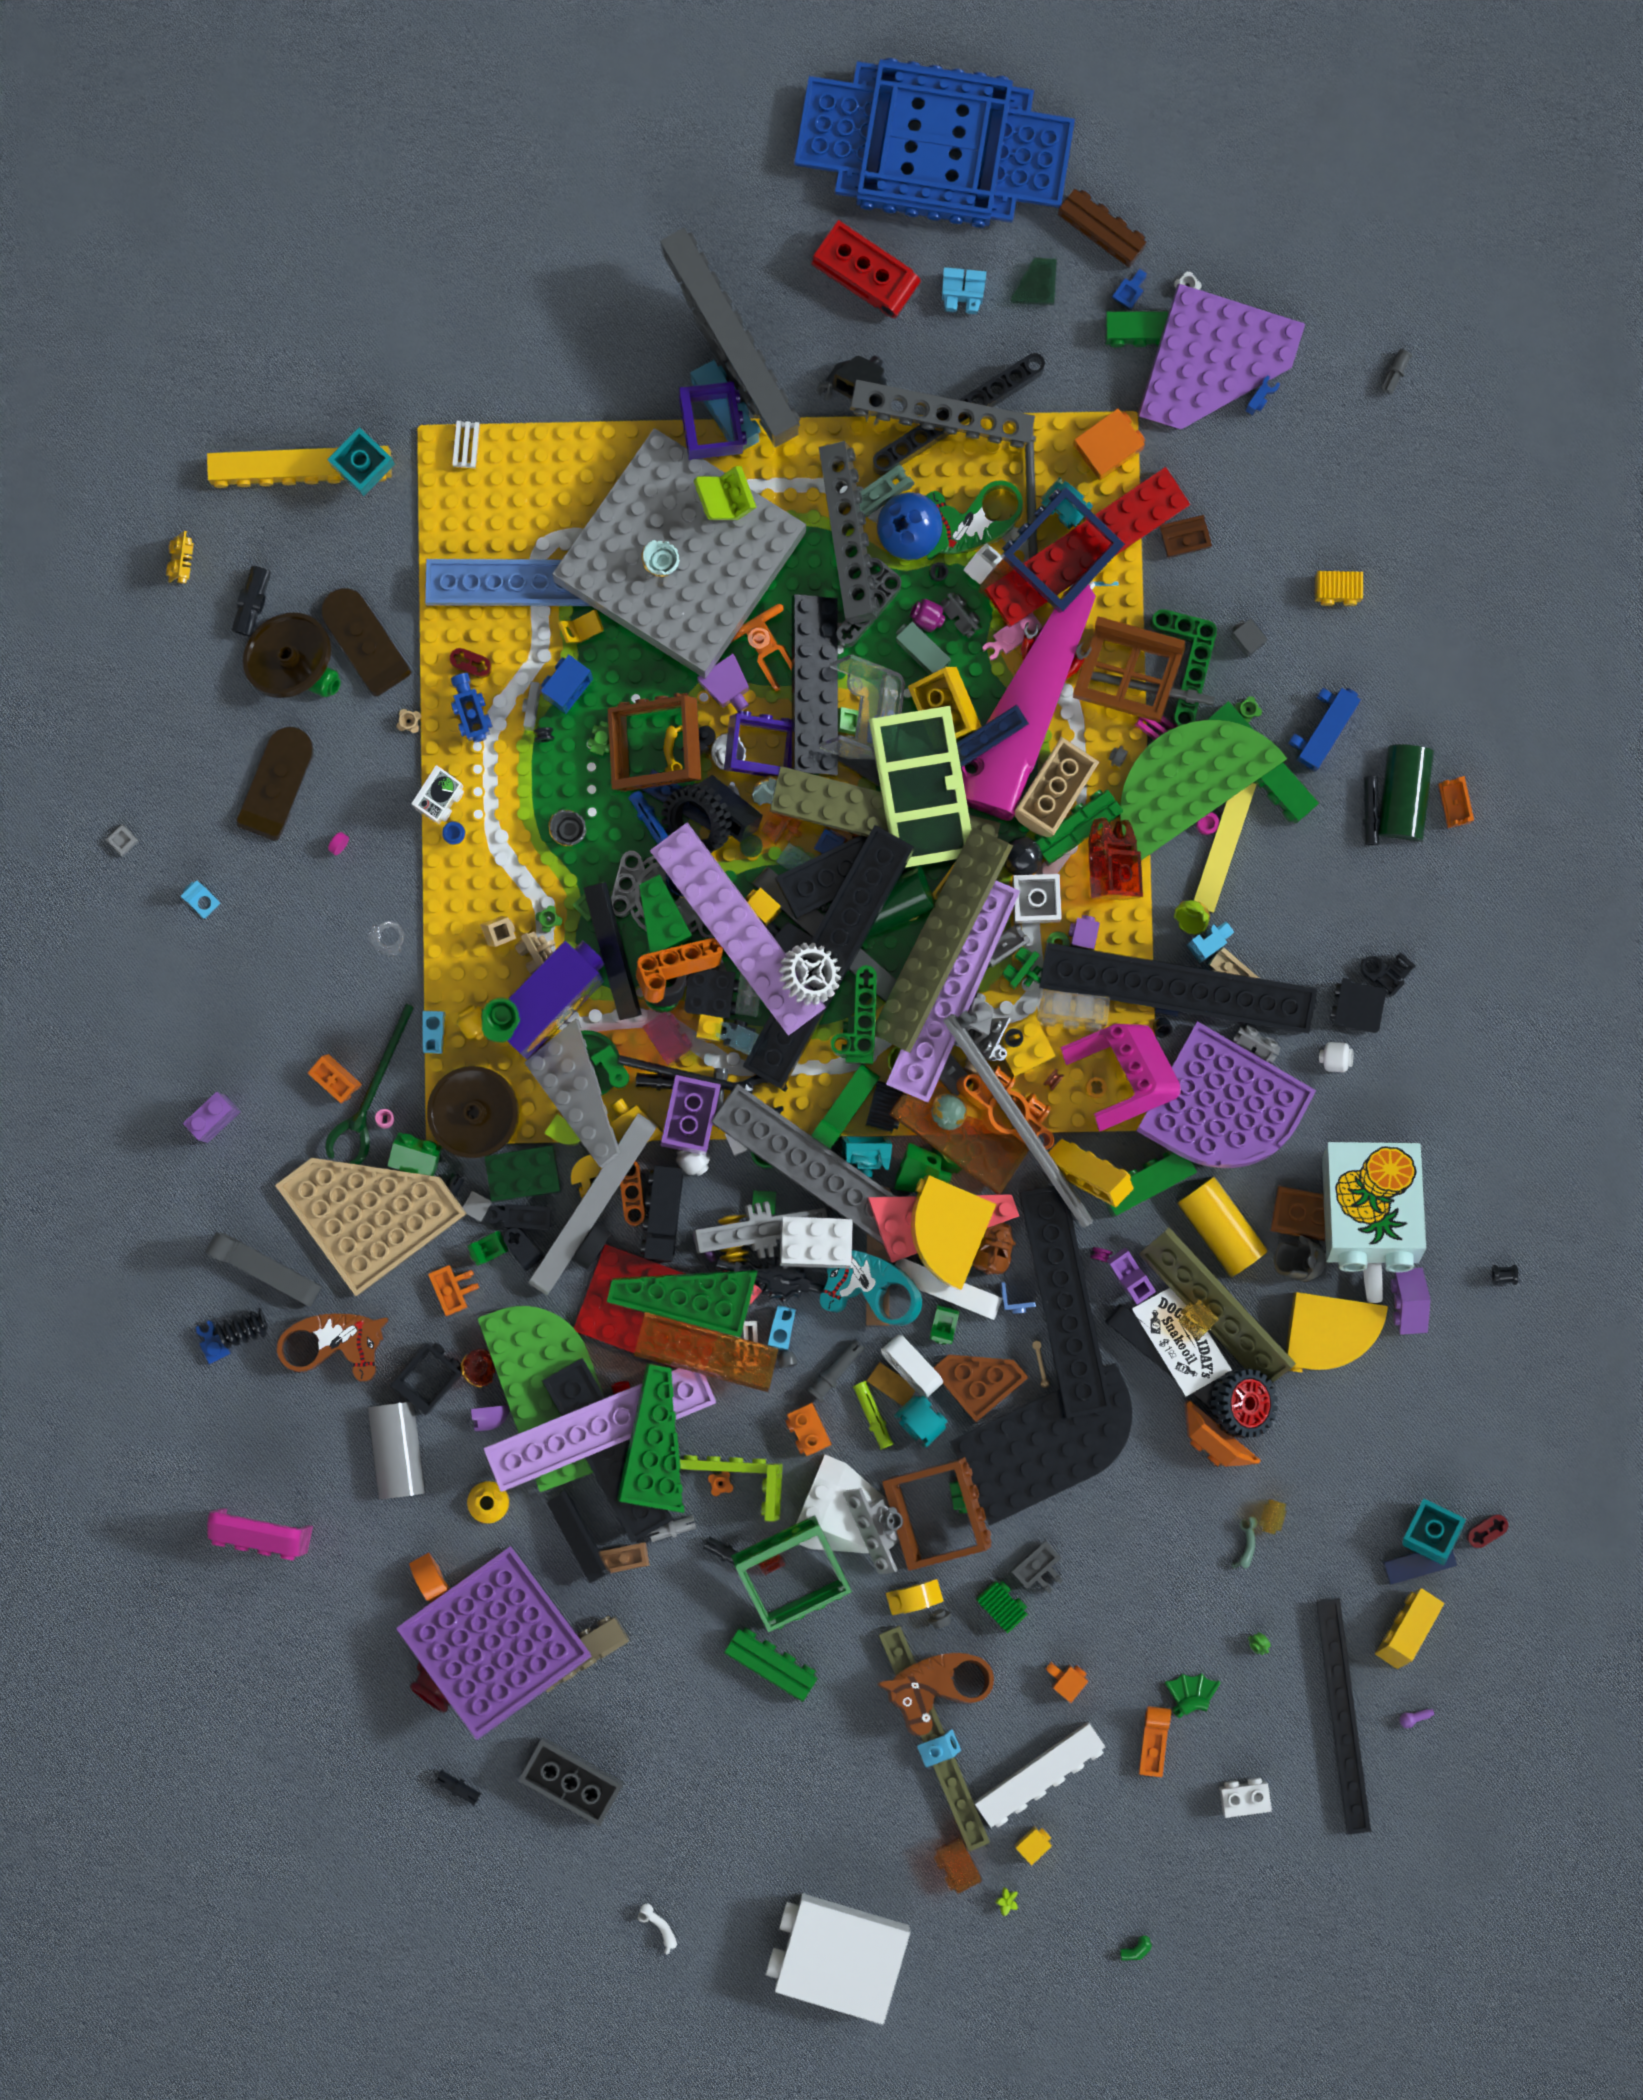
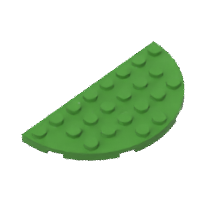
M1202 720L1191 722L1171 729L1159 736L1140 754L1133 764L1125 781L1121 796L1120 807L1123 809V813L1120 814L1122 832L1126 846L1135 863H1139L1287 760L1286 756L1272 741L1261 733L1230 721Z

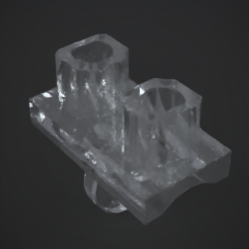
M740 973L735 1014L758 1017L760 997L743 974Z

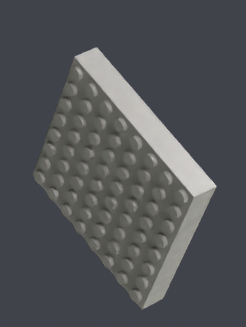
M654 428L553 572V579L559 586L706 679L806 534V524L751 490L757 506L756 509L739 520H709L704 513L694 479L698 476L720 477L725 473L702 458L688 460L687 448ZM652 540L668 541L670 545L677 549L680 560L679 565L674 572L667 576H655L644 568L641 554L644 546L652 542Z

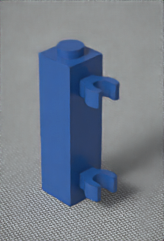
M1322 688L1316 698L1330 706L1307 742L1294 733L1288 742L1292 747L1302 751L1297 758L1298 762L1315 772L1319 769L1361 701L1355 691L1346 688V690L1341 688L1335 696L1327 689Z

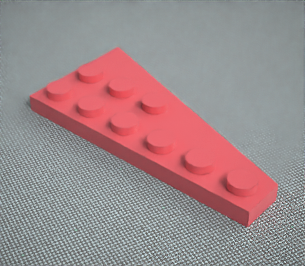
M976 1195L996 1204L987 1228L1019 1217L1012 1195ZM916 1196L867 1197L890 1263L917 1254L911 1233V1215Z

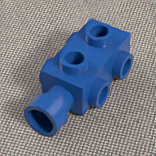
M468 673L453 676L451 682L458 694L454 695L455 701L451 702L455 715L460 714L462 723H459L458 726L462 737L467 736V739L469 741L473 740L474 743L487 739L486 736L491 735L489 728L493 726L489 714L484 715L482 709L483 706H486L482 693L477 694L476 689L471 690L469 685L471 681ZM468 702L474 704L472 709L468 710L465 708ZM474 724H480L481 726L477 731H474L472 727Z

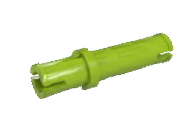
M864 1381L852 1386L870 1424L869 1430L870 1432L873 1431L880 1450L893 1445L894 1443L885 1426L887 1423L885 1420L883 1421L867 1382Z

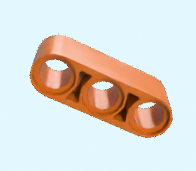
M635 1161L633 1163L636 1167L635 1174L625 1176L620 1183L624 1218L632 1226L641 1225L646 1216L641 1169ZM631 1186L637 1187L639 1191L635 1199H629L626 1196V1190ZM633 1209H638L641 1212V1218L637 1222H632L629 1219V1212Z

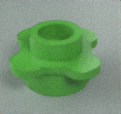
M1252 696L1247 697L1242 703L1235 705V709L1248 723L1253 717H1259L1262 714V709L1258 707L1255 698Z
M550 905L547 909L535 915V919L541 923L542 930L546 933L550 932L551 928L562 924V918L558 917L554 906Z
M1258 1632L1256 1635L1248 1637L1249 1645L1255 1653L1260 1655L1269 1653L1268 1649L1271 1647V1644L1262 1633Z

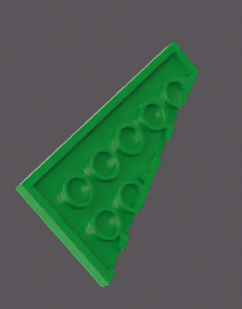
M758 1270L613 1278L607 1302L741 1337Z
M646 1364L617 1500L685 1513L681 1494L683 1490L680 1483L679 1469L681 1468L678 1436L675 1430L676 1414L673 1408L672 1371L669 1367Z

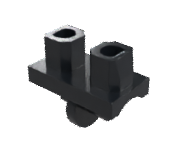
M709 726L699 728L700 756L703 753L707 756L710 754V749L707 746L711 745L716 738L715 731Z

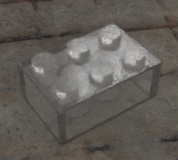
M1041 990L1038 994L1036 1018L1041 1022V1026L1054 1027L1057 1023L1063 1024L1065 1029H1077L1078 1026L1086 1027V1031L1097 1032L1107 1026L1110 997Z

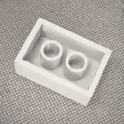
M783 1217L781 1219L780 1266L850 1268L852 1257V1219Z

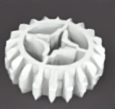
M803 943L800 947L795 946L792 948V951L786 953V958L781 961L784 967L779 969V972L784 974V976L780 977L779 981L786 982L783 990L789 988L791 992L788 997L796 995V1002L798 1003L803 1000L804 1005H809L811 1002L813 1005H817L820 1001L825 1002L828 1000V997L834 995L833 990L839 987L836 981L841 979V976L836 974V972L840 971L841 967L834 966L837 959H830L831 951L824 953V946H820L817 949L815 943L810 944L809 947L807 943ZM802 958H811L815 960L816 963H809L807 960L804 961ZM814 968V970L812 971V976L805 980L809 976L808 972H810ZM795 971L798 973V980L796 978ZM810 985L813 988L816 987L818 991L808 990L804 988V986Z

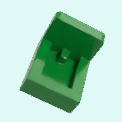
M496 1231L468 1245L470 1257L477 1266L509 1252L500 1231Z
M937 1305L930 1340H934L942 1345L952 1344L959 1310Z

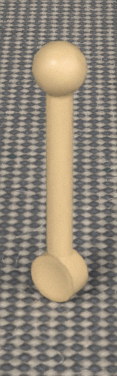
M1034 1341L1032 1347L1036 1350L1042 1378L1041 1386L1048 1388L1050 1382L1046 1379L1040 1351L1041 1342Z

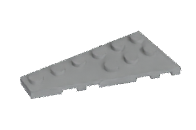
M574 1019L524 1063L599 1167L604 1168L620 1154L613 1128L610 1126L607 1117L608 1112L603 1104L602 1093L593 1063L589 1059L586 1049L587 1044L580 1030V1022Z

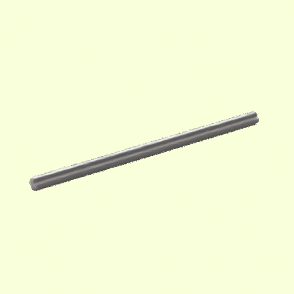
M951 1014L944 1019L945 1025L1082 1227L1090 1225L1093 1222L1092 1217L971 1037L956 1021V1015Z

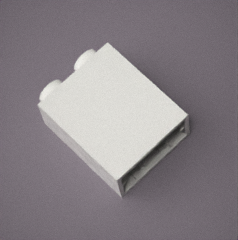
M803 1893L799 1905L787 1902L779 1930L790 1933L786 1950L773 1948L766 1971L767 1976L777 1978L775 1992L884 2025L909 1939V1925Z

